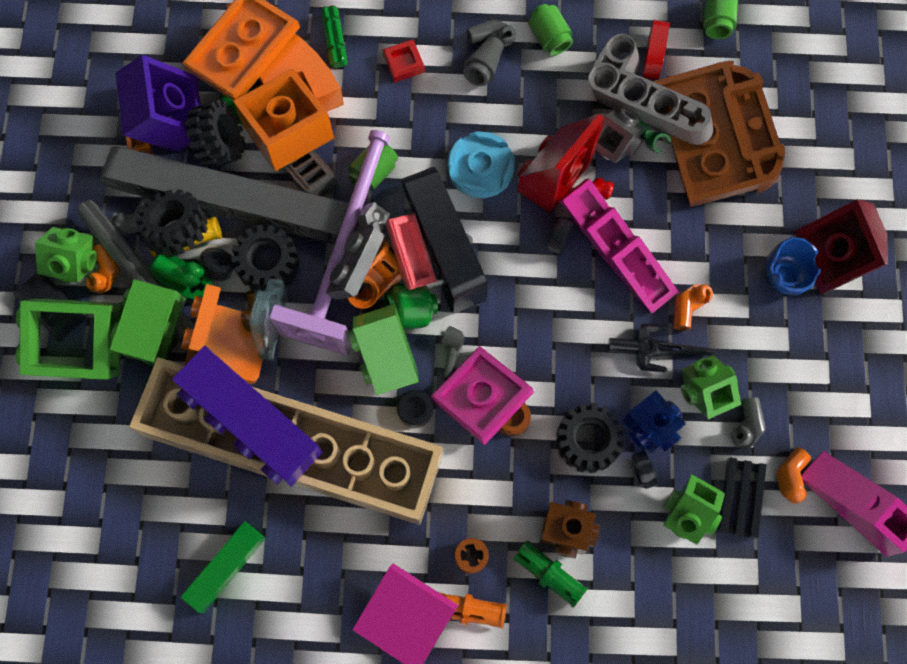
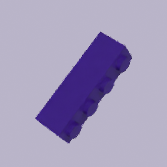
M205 345L172 379L181 388L176 395L193 410L198 404L209 414L204 420L220 434L227 429L237 439L232 445L246 458L250 459L255 454L263 461L265 465L260 470L277 485L284 480L292 487L323 453L318 444Z

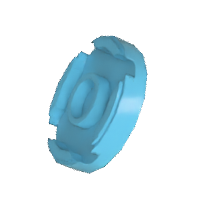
M480 131L470 133L469 136L463 139L461 137L457 140L449 151L447 171L450 180L460 192L470 197L488 198L498 195L508 187L513 178L515 167L514 154L511 152L506 141L493 133Z

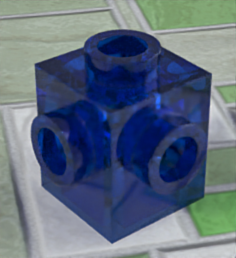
M657 390L629 411L622 420L631 430L629 435L633 442L640 449H647L651 454L659 447L664 452L671 448L682 438L677 432L686 425L682 420L683 414L672 401L668 400L666 402Z

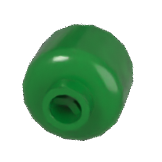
M404 283L395 284L390 288L389 294H385L383 297V308L395 304L404 330L427 327L432 320V315L438 312L437 297L434 293H430L426 285L409 290L405 287Z

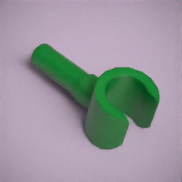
M638 121V123L645 127L642 134L646 138V147L652 152L662 154L663 152L656 147V141L658 138H661L664 142L671 144L670 136L666 133L654 132L643 122Z

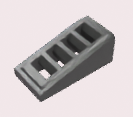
M314 150L306 154L308 159L296 167L291 165L294 162L283 167L293 183L302 192L324 197L339 187L336 175ZM312 164L315 166L313 169H311L304 175L301 176L299 174L301 171L308 168ZM320 173L322 175L311 184L307 183L308 180Z

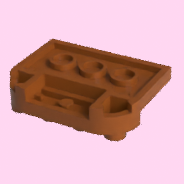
M724 61L654 81L659 85L705 104L711 111L713 134L707 142L694 145L668 134L672 140V150L689 207L756 190V194H759L777 183L785 158L784 144H780L763 92L764 82L758 72L754 74L745 67L734 65V61ZM671 106L661 108L662 114H668L673 110Z

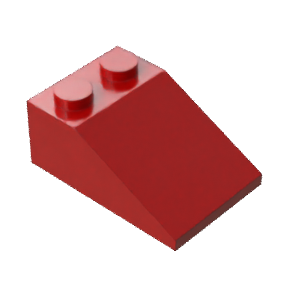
M596 114L561 127L554 136L549 134L539 146L537 157L533 161L528 159L520 168L517 174L519 177L518 192L551 214L560 203L559 200L571 190L591 165L605 118L600 114Z

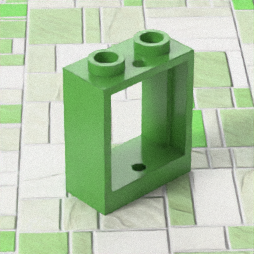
M37 298L20 301V307L16 313V324L20 328V343L16 348L15 354L16 362L20 365L19 375L106 380L120 375V354L110 350V334L114 325L120 321L121 303ZM41 311L94 314L93 366L40 363Z

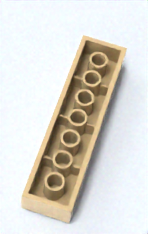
M157 357L129 428L140 436L267 476L260 470L265 465L263 461L255 454L250 459L246 458L232 445L237 439L227 429L220 434L204 420L209 414L199 404L193 410L176 395L181 388L172 379L184 365ZM253 387L318 444L323 452L296 481L295 486L421 525L443 457L442 446Z

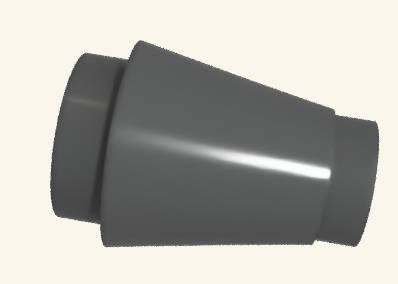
M488 37L464 62L463 74L471 84L485 86L494 79L504 49L502 41L496 37Z

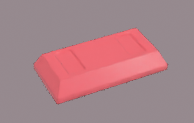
M413 213L387 220L386 228L405 287L412 290L437 282L416 214Z

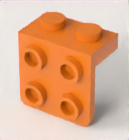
M206 284L203 297L195 295L190 317L197 320L194 329L186 327L180 348L188 351L184 366L205 345L248 384H254L257 382L260 374L271 321L268 318L261 317L264 322L263 328L246 331L241 321V311L217 305L221 288Z

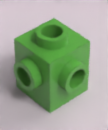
M52 227L35 242L37 274L57 278L63 282L78 283L96 265L97 253L93 250L92 235L78 233V231L70 228L60 229Z
M714 355L699 359L694 364L681 369L684 384L681 385V392L684 399L689 405L694 404L708 419L741 405L738 380L734 370L729 365L725 366Z
M691 474L680 491L673 489L667 498L663 508L668 511L663 526L670 529L676 536L698 545L705 533L711 536L717 529L722 519L719 513L725 493Z

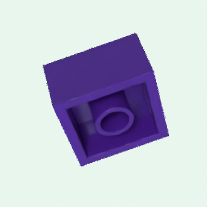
M143 54L117 71L115 77L123 135L177 153L189 147V143L192 140L191 137H186V131L189 130V127L185 125V120L189 119L187 113L191 111V108L201 105L197 77Z

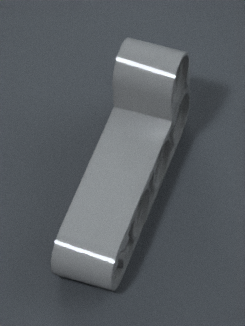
M616 34L611 37L588 76L589 84L596 100L614 110L617 108L629 110L641 122L690 144L698 145L707 142L713 134V123L709 108L699 101L636 75L635 73L640 65V57L634 39L627 34ZM623 52H629V55L625 58H616ZM605 81H613L608 87H599ZM633 94H643V96L636 101L628 100L630 96ZM665 106L673 107V110L668 114L658 113Z

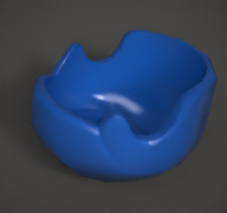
M797 237L786 239L775 246L767 256L765 263L770 285H773L774 289L785 295L798 296L810 290L821 272V269L816 266L815 262L818 254L816 247L806 239Z

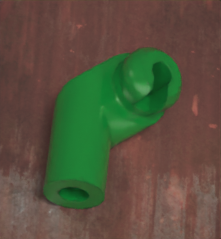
M159 254L150 268L172 283L192 288L201 283L199 279L204 275V269L195 262H189L183 269Z

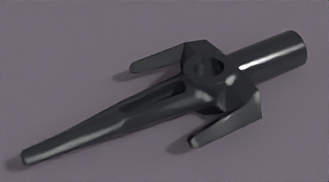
M641 324L637 331V340L609 338L608 352L636 354V365L641 371L667 372L665 366L650 363L651 358L654 356L716 354V350L712 348L652 339L650 332L667 331L668 327L666 325ZM658 346L678 348L680 350L663 351L658 350Z

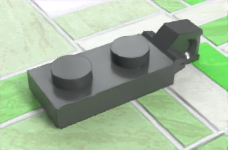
M375 202L366 204L359 214V226L345 244L346 253L341 263L331 272V283L326 294L335 300L357 296L385 237L382 230L390 213L386 212Z

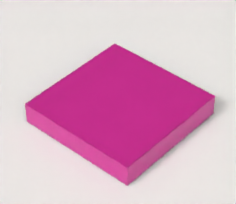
M479 346L430 397L438 407L485 445L529 399L534 391L529 384Z
M393 563L385 573L354 626L353 631L403 664H424L458 605Z

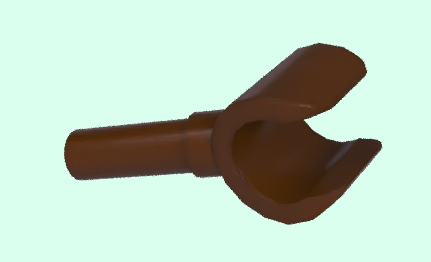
M248 290L246 297L249 309L241 311V321L246 331H252L264 327V322L261 318L264 315V308L257 305L254 291Z

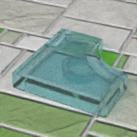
M270 278L266 290L256 293L249 324L260 359L273 360L279 332L269 318L274 304L285 307L287 300L284 282L280 279Z

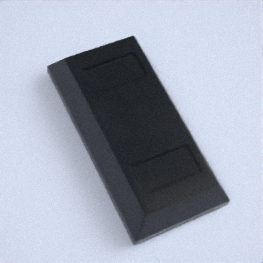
M37 273L13 293L20 301L35 298L69 300L47 276ZM41 311V324L58 342L86 319L82 313Z

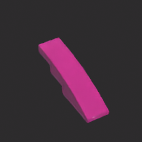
M590 179L582 181L559 200L602 258L649 313H654L679 292L642 239L632 233L617 210L608 205Z

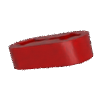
M655 19L652 21L641 76L645 79L659 80L670 22Z

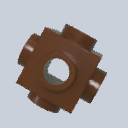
M566 500L565 505L550 502L547 506L539 543L555 547L554 554L576 559L577 553L583 555L588 551L589 546L595 547L600 529V525L594 524L596 513L587 511L588 506L586 504ZM566 525H571L575 529V534L569 533Z

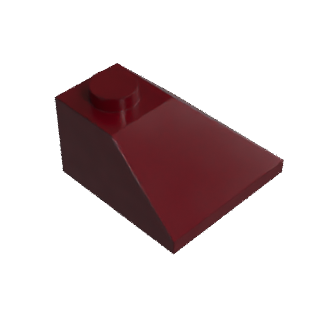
M856 199L794 231L797 238L806 239L818 250L815 262L816 266L821 269V272L817 276L815 283L820 294H825L888 265L887 232L874 203Z

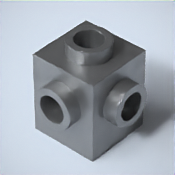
M618 108L608 114H601L605 119L595 150L603 158L617 163L627 155L632 157L643 142L640 135L645 127L638 123L639 118L629 110H620Z

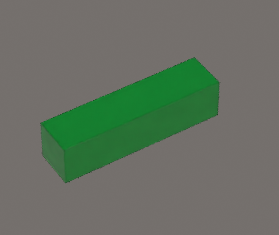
M244 521L181 598L198 613L204 614L265 541L266 537Z

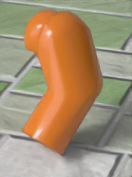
M101 243L93 247V250L97 253L99 267L96 273H91V277L86 278V287L91 292L103 294L113 286L120 268Z
M695 284L677 295L674 307V329L680 331L691 329L692 312L713 299V291L707 284Z
M800 447L794 449L776 472L782 496L793 504L803 502L807 496L800 472L809 463L811 456Z

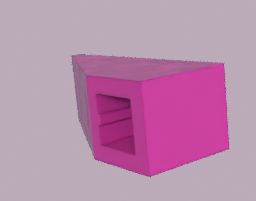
M825 451L821 452L801 475L803 482L883 555L888 557L905 553L907 550V505L895 495Z

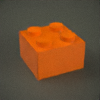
M294 69L233 101L243 128L275 171L335 139L328 112Z

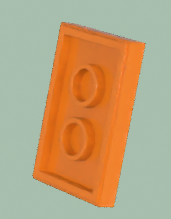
M234 0L186 57L182 65L185 70L234 101L249 91L297 32L300 25L296 19L266 0Z

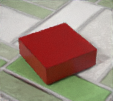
M413 39L382 49L384 60L394 83L425 73L424 63Z

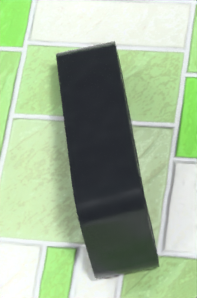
M431 167L402 178L403 191L412 212L416 214L421 233L441 276L443 293L451 312L455 314L486 302L488 285L484 272L436 167Z

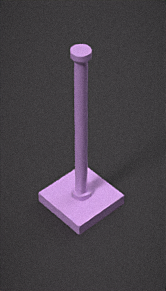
M371 130L368 140L370 144L311 313L305 314L275 304L273 306L269 319L282 337L349 356L352 345L346 325L325 319L332 298L326 294V291L331 283V272L341 263L346 253L345 244L357 226L358 216L362 211L383 147L388 146L390 140L389 135L379 130Z

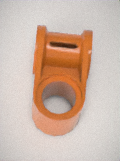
M383 239L363 281L368 283L366 289L359 292L357 296L347 298L351 305L356 308L365 309L371 307L386 291L402 279L396 256L389 249V243L385 239Z

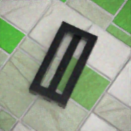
M732 457L727 459L723 486L725 496L720 510L722 519L718 525V532L751 539L758 538L767 464H755L747 460L739 461L737 458ZM736 469H740L742 472L735 527L729 526ZM751 472H755L748 529H744Z

